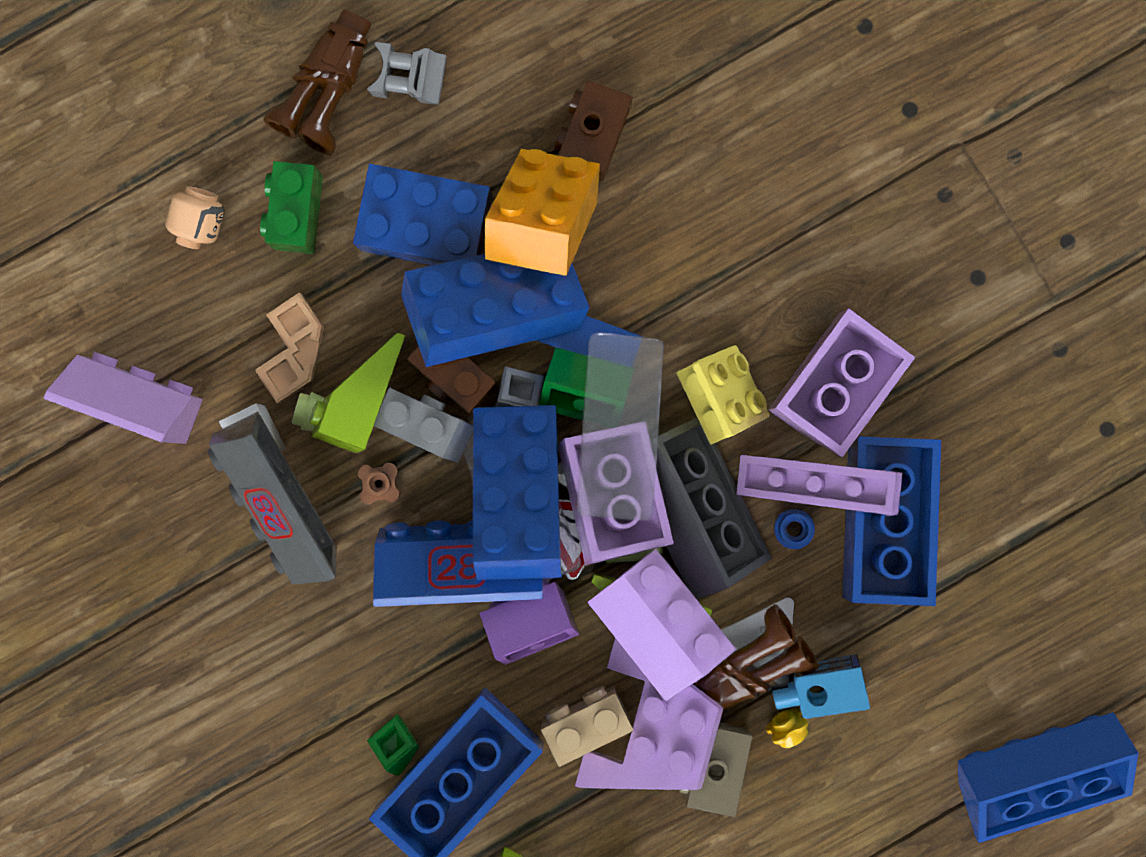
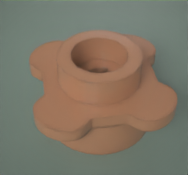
M386 463L383 467L376 468L364 465L359 469L358 477L362 480L363 488L360 493V499L363 503L369 505L373 504L375 500H386L392 503L399 498L400 491L396 488L398 469L394 464ZM377 480H381L383 483L380 488L375 485Z

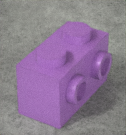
M543 581V599L493 601L489 605L490 609L480 613L494 658L504 665L580 635L565 593L555 582L550 584L548 581Z

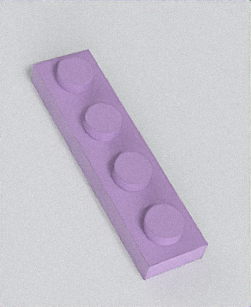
M741 455L736 495L898 515L902 473Z

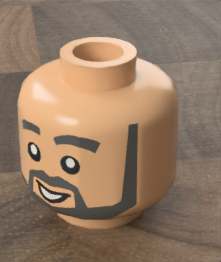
M186 186L185 191H180L173 195L165 226L171 234L177 236V244L191 249H200L201 243L209 244L217 240L225 213L223 205L217 201L218 195L192 186Z

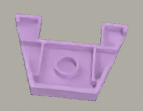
M615 638L607 668L645 681L633 731L631 732L624 761L594 750L583 755L575 786L579 788L701 789L723 707L693 684L665 701Z

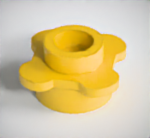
M799 708L782 711L775 715L772 721L768 723L766 731L768 734H773L771 739L774 744H779L782 748H790L798 745L806 738L809 722L806 718H801L802 712Z

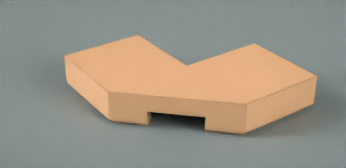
M300 292L266 314L288 348L255 371L278 404H281L313 382L324 326Z

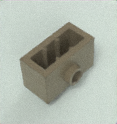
M719 723L702 788L698 790H679V793H684L687 807L736 817L752 741V735L747 728Z

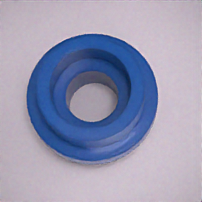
M786 510L777 517L774 523L775 537L786 548H803L814 537V522L802 510ZM796 521L800 525V532L792 537L787 533V526L790 522Z

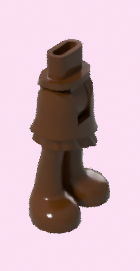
M342 10L337 22L329 23V31L327 30L321 36L307 59L299 65L301 71L292 77L298 83L292 94L284 104L266 113L263 119L264 123L274 131L289 138L295 139L298 134L304 144L324 155L331 156L336 148V142L329 131V122L343 94L350 92L352 85L356 83L363 52L368 44L365 37L371 27V23L348 10ZM316 89L323 90L310 115L301 126L303 113Z
M775 604L766 610L764 615L765 631L749 644L735 650L704 677L693 683L698 689L721 705L723 710L744 700L759 697L760 692H768V690H771L769 682L790 673H810L818 669L819 665L812 649L801 636H795L790 620L778 605ZM784 649L780 655L757 668L752 665L768 655Z

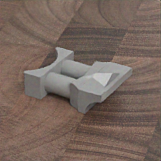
M375 42V46L382 55L383 68L376 82L367 88L373 97L387 98L389 91L409 94L420 103L439 105L447 60L446 55L436 53L429 48H423L413 52V54L395 52V49L389 43ZM392 68L410 70L409 77L391 75Z

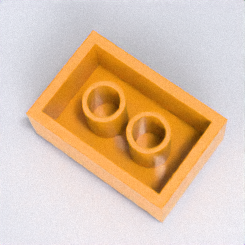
M521 149L485 218V259L567 276L597 205L600 163L589 162L579 157L568 158L547 154L542 150Z

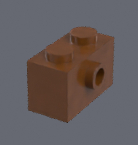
M587 80L583 92L576 90L573 95L568 113L574 116L569 129L561 128L554 150L560 152L559 156L568 158L579 157L589 162L600 163L599 180L603 181L629 115L633 97Z
M418 346L407 358L430 379L425 385L442 401L450 396L471 415H473V408H479L498 386L491 377L468 357L426 367Z

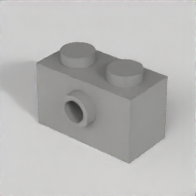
M391 388L387 391L374 426L456 463L459 462L473 432V425L442 412L446 404L424 394L421 400L418 401Z

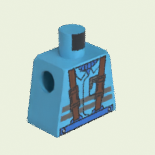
M858 654L818 662L819 667L817 670L810 673H794L795 681L772 685L776 709L800 705L802 716L806 719L870 709ZM821 686L824 690L820 693H812L809 691V688Z

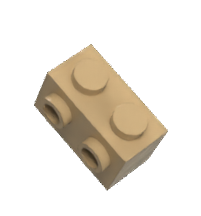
M604 686L597 687L582 696L583 701L571 707H568L567 704L560 705L545 714L546 719L542 720L541 731L558 767L633 731L632 722L615 686L605 689Z

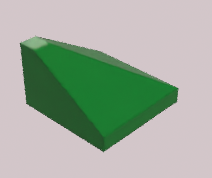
M398 714L367 740L385 771L397 777L405 770L419 748V744Z

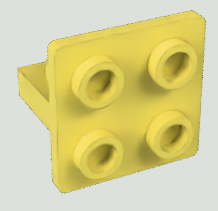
M736 345L697 360L692 365L676 372L710 445L732 437L769 417L766 399L762 392L757 389L749 372L748 361L740 353Z

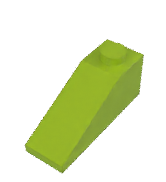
M396 333L326 396L323 402L317 400L309 418V424L314 425L311 437L354 453L365 450L405 335Z

